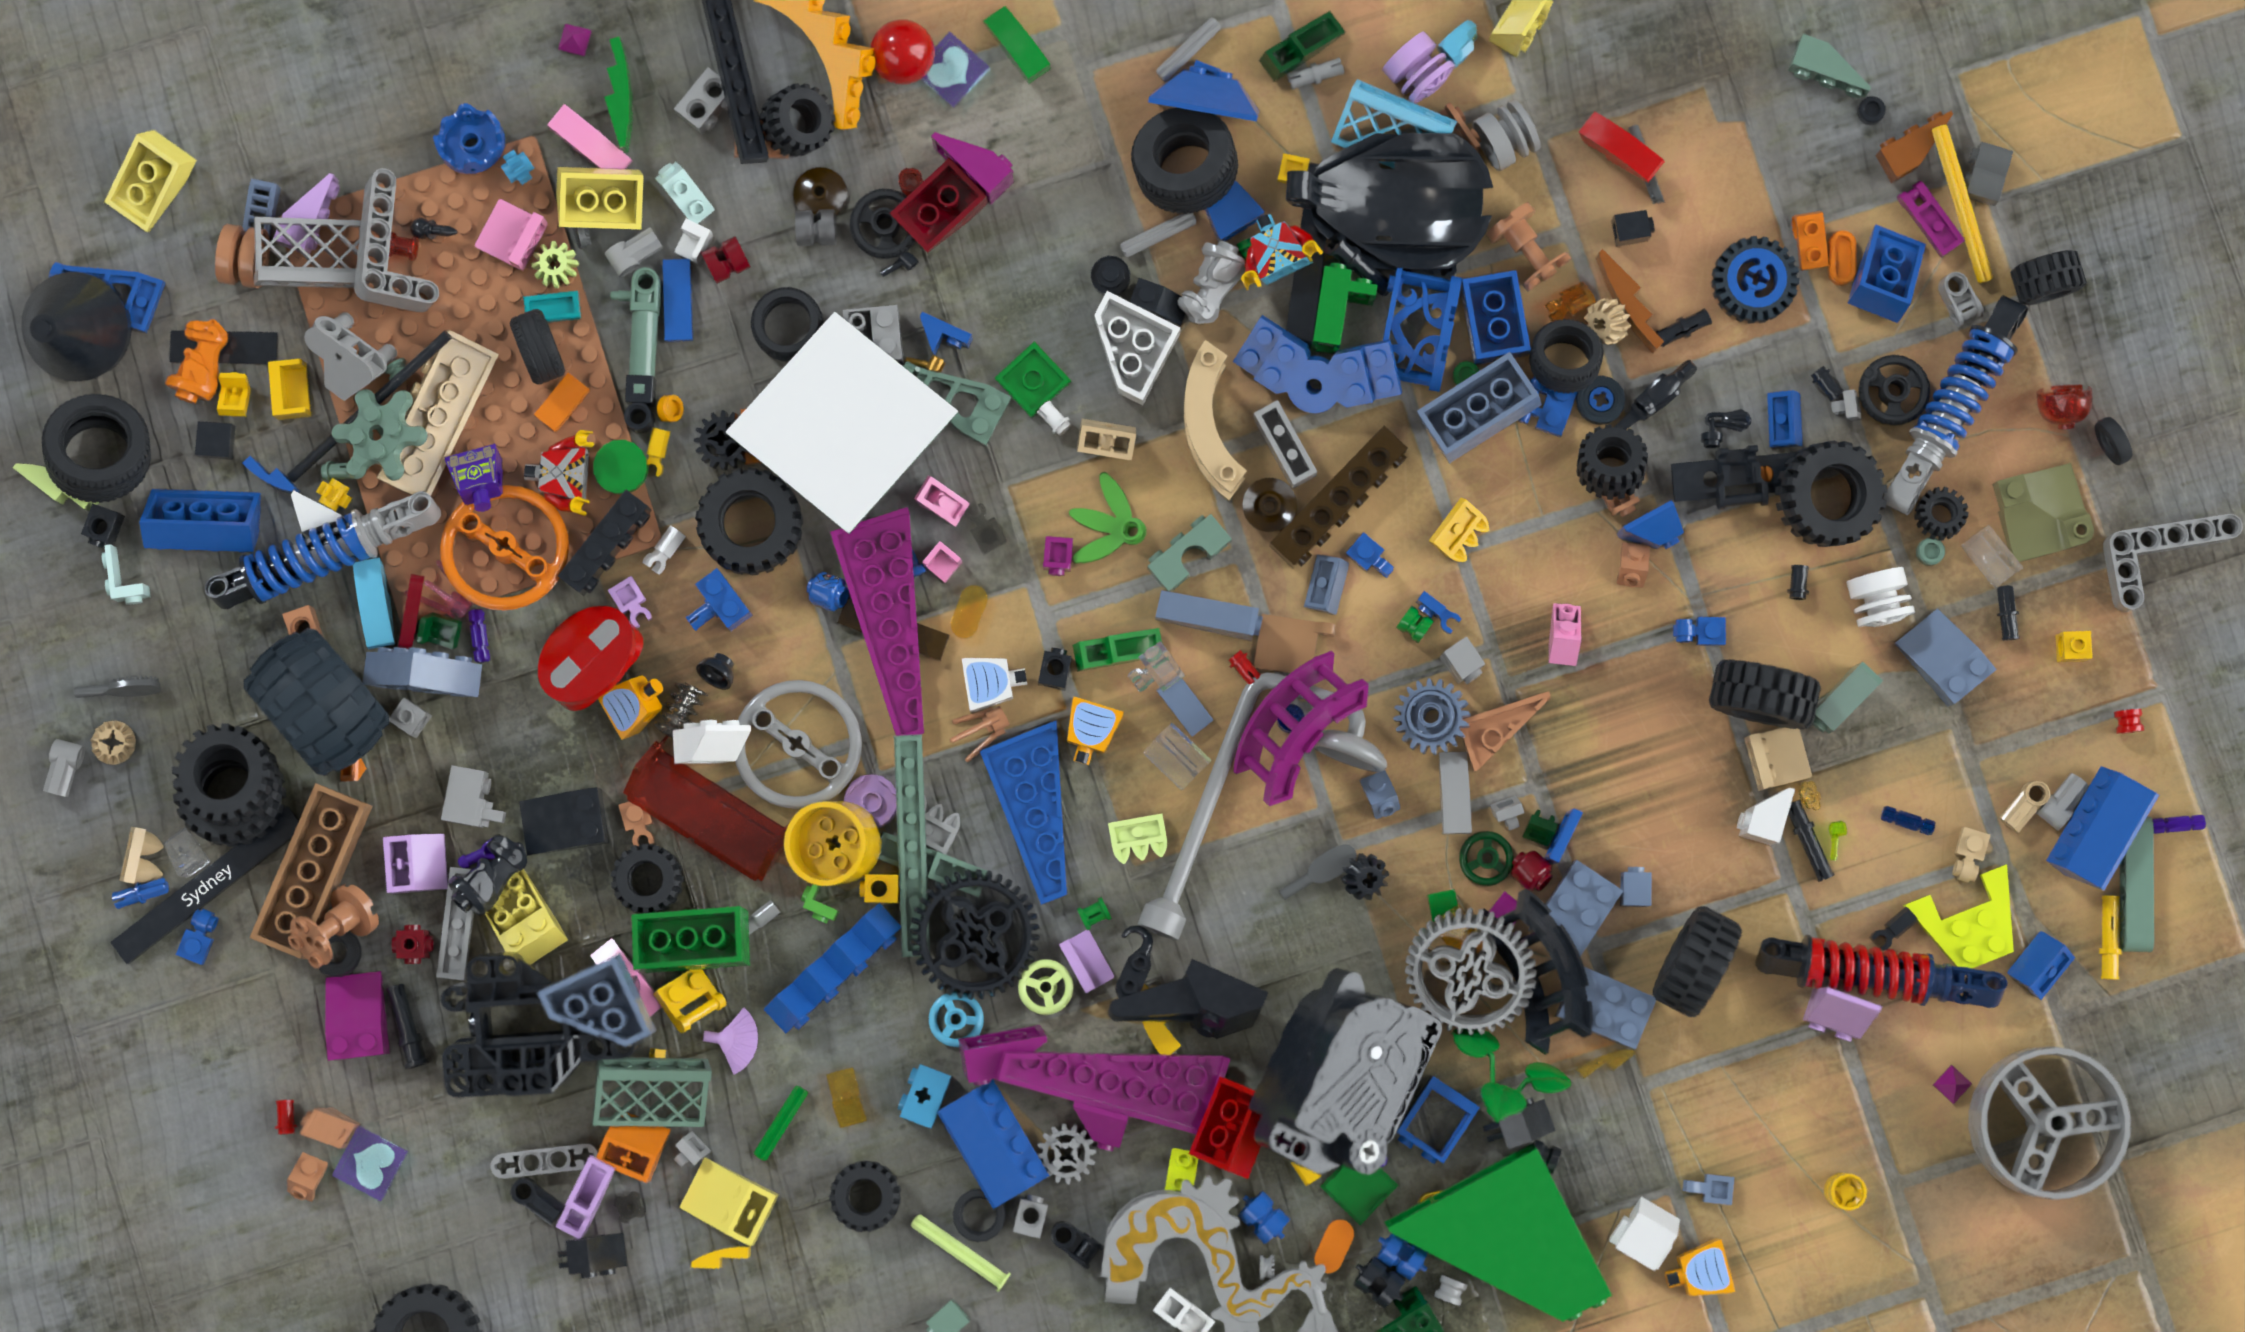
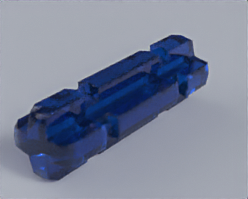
M1885 806L1881 813L1882 821L1895 822V825L1913 831L1920 830L1922 834L1932 835L1935 829V821L1927 818L1923 820L1920 816L1902 810L1896 811V808Z

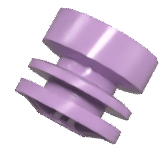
M1424 31L1403 45L1387 61L1382 69L1393 83H1398L1405 78L1407 79L1401 92L1407 94L1415 89L1408 98L1410 102L1415 104L1436 92L1455 68L1452 61H1447L1441 65L1446 58L1445 53H1440L1431 58L1430 55L1434 51L1436 43Z

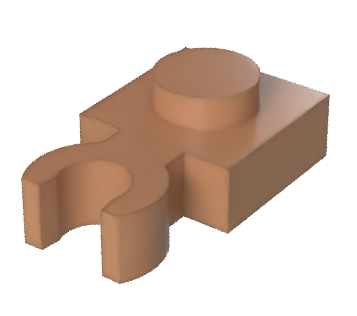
M646 797L619 804L625 830L627 832L634 830L635 834L632 837L633 845L640 846L639 838L644 835L647 836L649 844H654V836L646 828V826L654 824Z

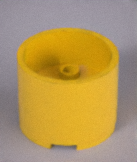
M848 801L817 802L804 807L792 818L785 833L784 849L789 865L799 877L815 885L831 886L859 880L874 868L881 853L882 838H880L878 827L873 819L874 817L862 806ZM833 838H838L841 847L835 848L836 844L832 842Z

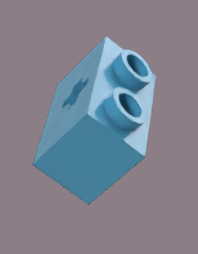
M920 1064L918 1069L913 1067L907 1082L912 1085L908 1095H902L897 1108L902 1111L900 1117L925 1127L933 1128L938 1115L937 1111L940 1110L952 1076ZM926 1087L928 1088L927 1094L931 1095V1099L920 1103V1097L916 1093Z

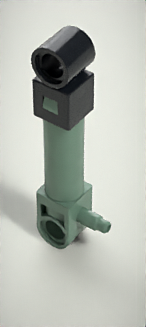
M647 267L640 268L633 274L631 291L619 290L610 293L612 300L630 302V311L632 312L629 375H626L625 402L628 404V407L624 413V420L632 431L640 434L650 431L655 421L654 415L648 407H655L657 380L655 379L657 327L658 316L661 313L662 282L654 270ZM645 278H652L654 281L649 289L640 288L641 281ZM637 412L646 413V419L641 424L633 423V416Z

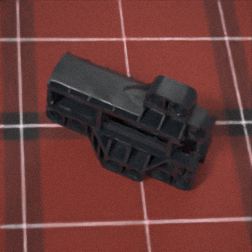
M516 952L485 953L474 957L467 964V983L451 985L441 995V1003L446 1010L470 1013L469 1029L471 1036L459 1038L445 1048L442 1054L445 1091L450 1096L456 1098L552 1094L560 1085L568 1080L583 1061L628 1058L641 1047L644 1038L631 1043V1047L615 1043L613 1040L582 1031L564 1022V1030L493 1035L490 1007L543 1004L538 992L559 982L549 980L525 962L521 955ZM505 959H510L515 963L514 973H509L504 969L503 963ZM477 961H482L487 965L488 970L485 975L477 972ZM637 975L631 976L640 994V981ZM454 991L456 996H464L467 994L466 998H463L459 1002H457L456 999H451V995L454 993ZM595 1039L601 1041L603 1048L596 1045ZM539 1047H545V1056L540 1055ZM515 1049H521V1057L516 1055ZM487 1075L491 1076L494 1083L488 1080ZM459 1077L464 1079L466 1085L460 1081ZM452 1078L454 1085H456L459 1089L463 1091L458 1092L453 1090V1088L451 1087Z

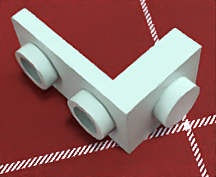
M677 162L669 163L660 169L659 175L655 178L656 181L670 195L688 220L698 224L714 211V207Z
M111 544L105 545V552L102 553V563L108 572V579L105 580L107 595L117 602L125 601L127 605L142 603L143 598H150V588L143 583L127 586L121 585L117 547Z

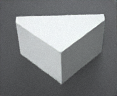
M293 490L291 498L301 531L306 535H309L311 528H316L319 532L323 531L322 526L326 522L336 527V519L338 517L344 518V516Z

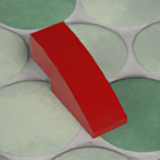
M1594 112L1578 131L1585 144L1603 153L1607 160L1647 183L1665 163L1663 158L1644 143L1597 112Z

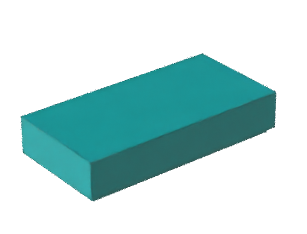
M578 291L523 297L525 312L539 309L543 312L547 323L582 319Z

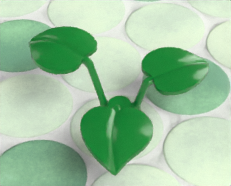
M1463 1028L1460 1034H1458L1457 1029L1451 1032L1455 1045L1464 1054L1475 1058L1489 1057L1490 1082L1482 1086L1480 1093L1487 1113L1497 1123L1525 1109L1527 1101L1521 1091L1527 1084L1531 1083L1536 1091L1542 1093H1558L1570 1088L1572 1085L1571 1080L1562 1071L1543 1062L1531 1063L1526 1067L1525 1074L1528 1078H1525L1517 1089L1495 1083V1055L1493 1052L1500 1048L1497 1038L1486 1030L1482 1035L1478 1032V1029H1474L1472 1035H1469L1466 1028Z

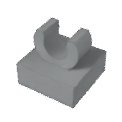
M1854 389L1843 391L1844 400L1831 402L1832 412L1835 415L1846 413V418L1850 421L1862 419L1859 394Z
M1516 796L1490 805L1493 816L1498 822L1504 821L1509 831L1520 827L1516 816L1523 814L1524 809Z
M691 1131L675 1145L681 1152L674 1160L681 1167L689 1161L696 1165L711 1150Z

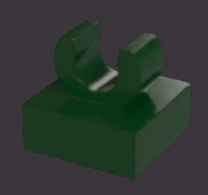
M1537 810L1534 815H1531L1522 837L1548 847L1558 824L1554 823V815H1551L1549 820L1539 817L1541 811Z

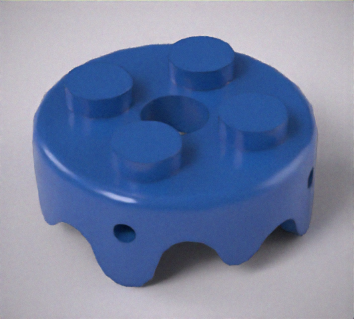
M468 103L459 105L456 113L444 117L441 120L439 134L433 136L435 147L443 162L450 169L463 174H476L489 169L499 160L505 148V134L494 114L490 110L479 111ZM469 139H478V142L475 146H465V143Z

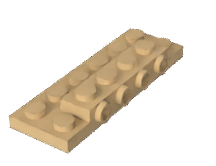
M447 330V332L452 336V339L422 366L421 372L424 373L421 383L415 382L410 391L413 403L406 412L405 420L409 426H421L426 429L428 435L426 442L421 446H407L402 450L400 460L404 466V474L399 480L392 481L385 476L383 467H381L376 477L410 495L420 491L427 492L430 496L432 495L446 465L444 457L451 455L499 355L451 330Z

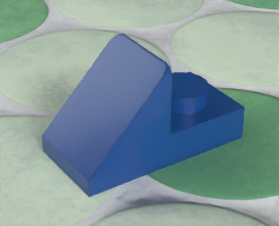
M924 312L920 315L933 355H936L943 338H946V343L954 348L961 349L962 346L969 348L973 340L972 334Z

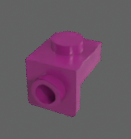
M1046 536L1043 570H1048V575L1064 576L1065 572H1071L1073 538Z

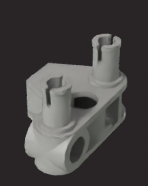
M347 312L340 313L334 319L326 316L318 317L313 326L305 332L304 336L308 348L324 359L325 387L344 401L381 376L386 371L387 364L395 360L397 356V350L393 345L385 344L382 348L376 350L348 330L353 327L354 319ZM355 345L359 347L358 355L356 354L357 350L353 348Z

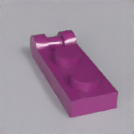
M1922 181L1913 184L1910 191H1903L1897 196L1900 205L1907 210L1941 258L1965 241ZM1918 197L1924 202L1919 207L1914 202Z

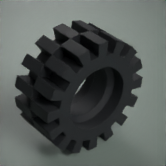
M1939 487L1934 488L1933 491L1929 490L1915 508L1916 514L1914 519L1919 520L1916 526L1918 529L1924 528L1921 532L1924 535L1927 532L1931 533L1930 539L1934 540L1936 536H1939V541H1943L1946 537L1951 539L1954 535H1957L1967 521L1969 512L1965 511L1968 505L1967 503L1962 504L1963 496L1961 495L1957 498L1955 496L1957 491L1954 489L1951 493L1948 492V487H1944L1941 491ZM1936 505L1946 507L1951 513L1950 521L1945 523L1937 521L1932 516V507Z

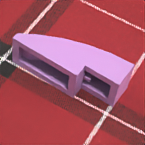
M591 1155L589 1156L565 1204L566 1207L556 1225L557 1228L576 1238H583L586 1235L615 1171L614 1167Z

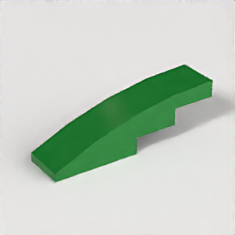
M620 36L609 39L617 65L607 68L614 94L604 96L620 149L622 152L628 153L632 132L633 96L623 42Z

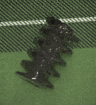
M686 682L675 683L674 686L680 692H671L669 694L675 702H665L664 706L669 712L659 713L664 722H654V726L661 733L672 739L673 730L684 729V724L693 723L688 717L689 715L698 716L699 713L694 709V705H704L698 698L699 695L708 697L707 693Z

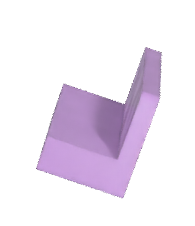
M1085 930L1059 944L1085 993L1114 978V974L1089 930Z

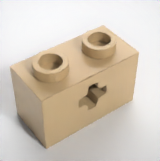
M1082 419L1077 452L1132 461L1136 427Z

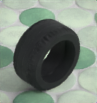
M781 287L766 293L756 303L751 315V330L758 346L768 356L780 361H790L824 324L823 315L816 301L808 293L793 287ZM794 303L802 306L810 316L811 325L807 335L800 342L793 345L783 346L773 343L766 335L764 327L768 314L781 304Z
M533 309L513 317L509 324L532 382L540 385L563 376L566 370L543 312L539 309Z
M1559 319L1547 323L1537 332L1532 342L1529 364L1533 376L1542 386L1549 388V390H1554V392L1569 394L1570 392L1582 391L1590 386L1599 374L1604 354L1603 345L1597 333L1590 326L1588 327L1586 324H1583V322L1580 323L1573 319ZM1554 344H1571L1579 348L1586 355L1588 363L1577 369H1563L1551 363L1546 357L1544 350Z

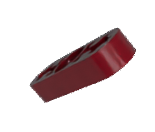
M411 574L398 648L409 649L413 646L425 576Z

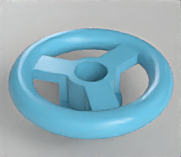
M954 991L951 995L946 993L940 996L933 1003L929 1012V1026L932 1034L941 1043L951 1047H959L958 1039L950 1038V1035L954 1030H960L966 1024L975 1026L965 1037L980 1034L984 1024V1014L975 998L969 1000L967 993H964L962 998H958L957 991ZM952 1000H962L968 1003L973 1008L975 1016H966L963 1010L955 1008ZM945 1005L947 1009L944 1017L946 1027L941 1032L937 1024V1015L940 1008ZM953 1014L961 1016V1022L957 1025L951 1022Z

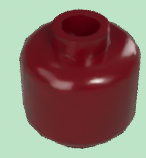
M1530 851L1526 854L1520 852L1512 861L1514 865L1512 877L1524 889L1527 888L1531 892L1534 890L1541 891L1553 878L1551 874L1552 865L1537 851Z

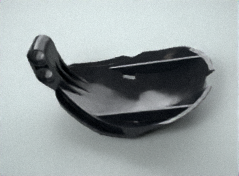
M1375 133L1321 161L1316 167L1314 175L1307 171H1288L1286 201L1291 206L1312 210L1313 222L1320 233L1327 239L1334 234L1341 233L1345 237V241L1351 246L1359 248L1361 256L1376 269L1397 270V268H1403V271L1450 269L1472 253L1485 235L1492 215L1482 216L1483 189L1493 188L1489 170L1478 151L1456 133H1403L1401 135ZM1380 161L1395 162V168L1382 169L1380 168ZM1390 236L1391 241H1376V237Z

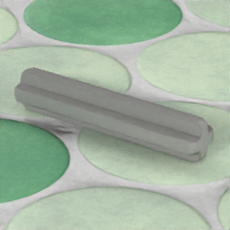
M1209 18L1157 68V75L1163 81L1169 80L1220 30V24L1214 18Z
M1182 213L1122 242L1120 248L1125 257H1130L1194 226L1196 218L1193 213Z

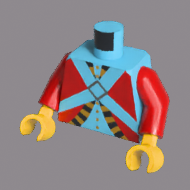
M1271 214L1264 215L1257 219L1261 232L1250 238L1251 246L1247 251L1245 273L1241 276V280L1246 290H1249V286L1252 283H1256L1257 287H1260L1262 284L1259 277L1266 285H1269L1313 263L1311 256L1315 252H1319L1321 255L1323 251L1314 241L1312 235L1296 225L1289 226L1286 222L1276 225Z

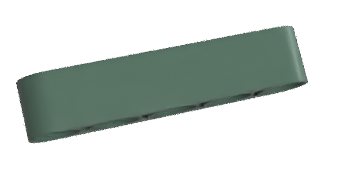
M2151 817L2145 819L2120 863V945L2123 952H2152L2154 948V828Z

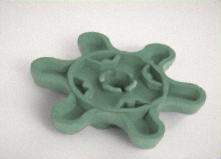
M360 390L355 395V402L359 409L357 418L350 424H337L332 429V436L336 442L341 444L350 443L353 446V456L346 465L347 473L353 479H360L365 475L370 466L378 464L383 467L385 476L392 481L399 480L404 474V466L400 460L402 450L407 446H421L428 437L427 431L423 427L409 426L406 423L405 415L413 403V397L410 392L401 390L393 395L389 403L380 405L377 403L375 394L371 390ZM382 427L383 436L375 441L373 429L376 430Z

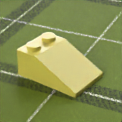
M155 130L136 134L104 202L144 231L149 232L182 189L197 160Z

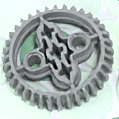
M1471 907L1468 908L1467 914L1464 915L1463 911L1459 908L1456 910V916L1451 911H1447L1445 919L1441 915H1437L1435 918L1436 923L1431 920L1428 921L1426 924L1427 929L1422 927L1418 932L1420 936H1414L1412 942L1414 945L1409 946L1408 952L1411 955L1406 957L1405 962L1409 965L1405 967V973L1409 974L1406 978V984L1412 985L1409 988V994H1417L1413 1001L1414 1004L1422 1003L1420 1007L1422 1011L1429 1010V1015L1437 1017L1441 1025L1443 1022L1447 1023L1448 1031L1453 1026L1458 1027V1034L1462 1033L1463 1028H1466L1469 1035L1473 1034L1474 1029H1478V1032L1482 1035L1485 1032V1027L1490 1032H1494L1496 1024L1503 1028L1506 1024L1505 1020L1512 1023L1515 1018L1514 1014L1521 1015V1007H1527L1529 1002L1527 998H1531L1533 995L1531 988L1535 987L1536 981L1532 978L1536 977L1537 971L1532 969L1536 963L1535 959L1530 958L1533 951L1532 949H1525L1528 945L1527 939L1519 940L1522 935L1521 931L1512 933L1513 923L1504 926V917H1500L1496 921L1494 920L1493 912H1490L1488 917L1483 916V909H1479L1478 914L1475 915ZM1465 927L1481 929L1467 935L1461 949L1446 944L1437 946L1433 950L1428 949L1434 939L1446 931ZM1490 933L1504 941L1514 953L1519 968L1518 982L1513 980V976L1507 967L1493 962L1497 946L1495 939ZM1481 941H1483L1482 950H1480L1479 953H1476V947L1478 946V944H1480ZM1446 958L1451 964L1447 966L1442 965L1438 962V959ZM1423 961L1428 963V967L1434 976L1448 982L1444 997L1449 1008L1438 1002L1426 987L1422 973ZM1458 962H1460L1458 971L1456 972L1455 970ZM1473 965L1474 972L1470 975V977H1467V971ZM1485 971L1486 973L1483 981H1481L1483 972ZM1499 978L1503 981V984L1495 985L1490 979ZM1462 990H1464V991H1465V992H1464V995H1465V996H1464L1463 999H1461V1001L1459 1002V1001H1458V999H1459L1458 995H1459V993L1462 992ZM1509 993L1513 994L1512 998L1502 1008L1494 1012L1482 1015L1462 1014L1474 1008L1480 994L1494 999L1502 998Z

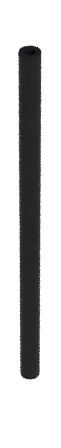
M444 330L375 393L377 403L381 404L447 344L452 339V336ZM359 409L344 423H352L357 418ZM332 434L287 474V477L292 482L297 481L338 443L334 440Z

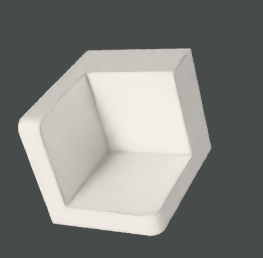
M685 219L681 227L683 235L675 249V253L699 264L703 257L701 252L707 249L713 234L711 230Z

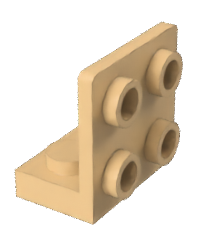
M1784 727L1764 733L1752 734L1744 738L1758 791L1812 777L1800 729Z

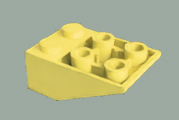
M1512 0L1491 33L1489 41L1515 57L1518 56L1520 51L1526 52L1534 39L1536 30H1540L1546 21L1554 1Z
M524 869L510 877L496 904L490 911L485 913L505 952L520 954L529 965L568 941L557 919Z
M704 1157L679 1208L749 1246H753L779 1194Z

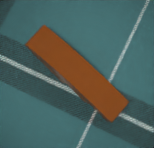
M1602 249L1596 256V261L1604 283L1611 297L1617 299L1619 305H1625L1624 312L1625 314H1630L1627 322L1631 324L1633 332L1654 353L1664 341L1646 323L1653 314L1635 297L1641 287Z

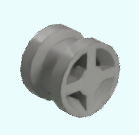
M1441 1275L1440 1289L1436 1290L1434 1296L1460 1306L1462 1302L1461 1294L1468 1285Z

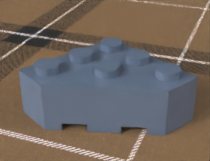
M378 647V652H366L363 684L386 689L412 690L413 692L437 693L458 697H478L482 664L471 663L472 658L455 656L454 660L449 659L448 653H428L426 649L420 648L406 649L394 647V649Z
M620 953L538 992L550 1019L575 1026L577 1029L596 1036L605 1037L623 1046L649 1036L656 1030Z

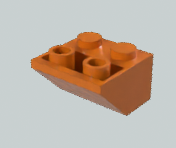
M626 1112L630 1117H638L636 1115ZM610 1126L596 1158L614 1167L617 1172L645 1183L651 1182L671 1129L663 1126Z

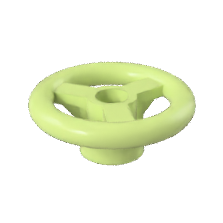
M1049 959L1038 960L1028 965L1029 970L1022 972V979H1019L1018 992L1023 1004L1032 1012L1040 1015H1051L1064 1009L1070 1002L1074 989L1069 971L1059 962ZM1040 968L1056 970L1051 977L1043 976L1038 980L1030 978V975ZM1063 978L1065 992L1062 999L1054 1005L1052 996L1057 991V982ZM1043 982L1051 984V990L1047 993L1041 990ZM1026 985L1035 988L1036 993L1044 998L1045 1007L1035 1004L1029 998Z

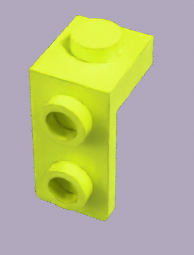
M1172 1149L1165 1190L1180 1192L1182 1181L1186 1179L1194 1186L1198 1158L1189 1155L1188 1150Z

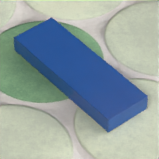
M663 260L665 342L693 341L691 260Z

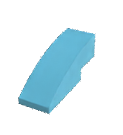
M380 557L355 562L353 565L354 579L366 646L368 649L394 645L395 637L391 600L387 591L384 565Z

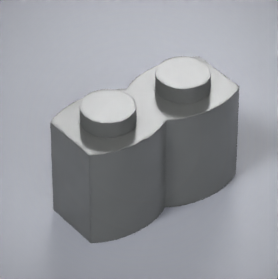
M1981 142L1978 148L1973 147L1968 163L1972 164L1970 174L1965 173L1963 177L1971 200L1995 206L1998 203L2012 159V150Z

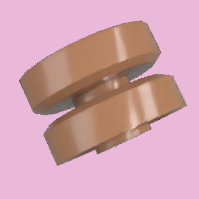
M226 224L223 226L217 242L215 256V273L220 284L235 285L240 280L244 287L256 289L261 287L254 286V227L249 228L245 232L244 228L240 225ZM261 228V234L269 241L268 231ZM261 241V247L263 249L266 245ZM269 248L262 254V266H268Z

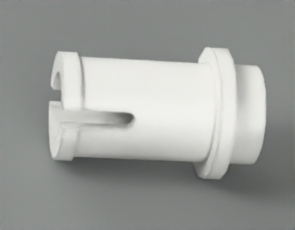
M1047 401L1037 411L1038 415L1053 428L1052 432L1054 434L1057 433L1061 436L1071 427L1070 419L1068 417L1065 418L1052 405L1051 401Z

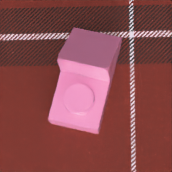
M929 475L914 498L921 507L932 511L955 527L970 504Z

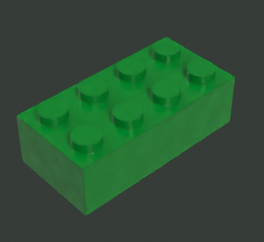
M741 906L632 914L633 970L646 974L750 966L748 910Z

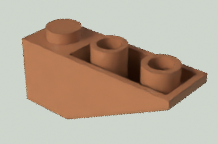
M333 1107L316 1108L313 1112L308 1111L301 1122L303 1129L300 1134L343 1149L349 1145L360 1123Z

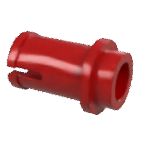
M1240 650L1228 660L1231 663L1229 667H1234L1247 684H1252L1255 681L1248 672L1256 679L1260 677L1261 673L1246 657L1248 654H1244Z
M294 1100L276 1101L278 1126H275V1129L278 1130V1135L295 1134V1128H298V1126L294 1122Z

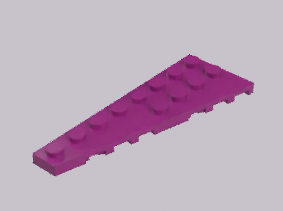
M1004 1051L996 1079L1197 1134L1220 1076L1225 1078L1230 1058L1223 1055Z

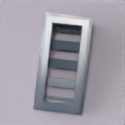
M251 179L243 220L245 232L251 228V222L254 223V212L266 214V217H275L281 188L277 184ZM259 190L270 192L269 196L259 195ZM256 201L265 202L268 205L267 207L257 206ZM262 224L264 229L268 231L270 238L272 225Z

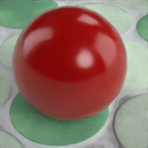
M897 19L884 24L875 33L870 48L874 49V69L886 81L897 85H908L921 80L930 71L935 58L934 43L928 31L917 22L907 19Z

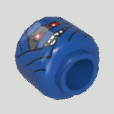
M821 572L808 582L807 593H809V600L814 606L833 612L842 608L848 601L849 589L843 578L827 572Z

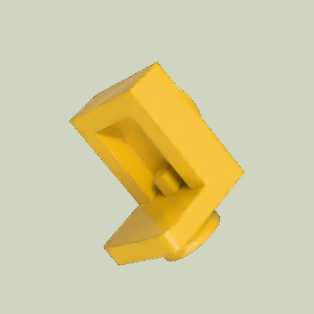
M237 372L220 373L219 382L221 390L217 404L218 415L246 417L251 393L247 375Z

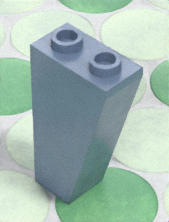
M1161 590L1155 620L1252 641L1253 635L1259 636L1263 617L1258 616L1259 608Z

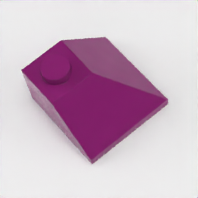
M1074 1101L1073 1108L1092 1140L1098 1142L1097 1147L1112 1152L1114 1147L1120 1148L1129 1116Z

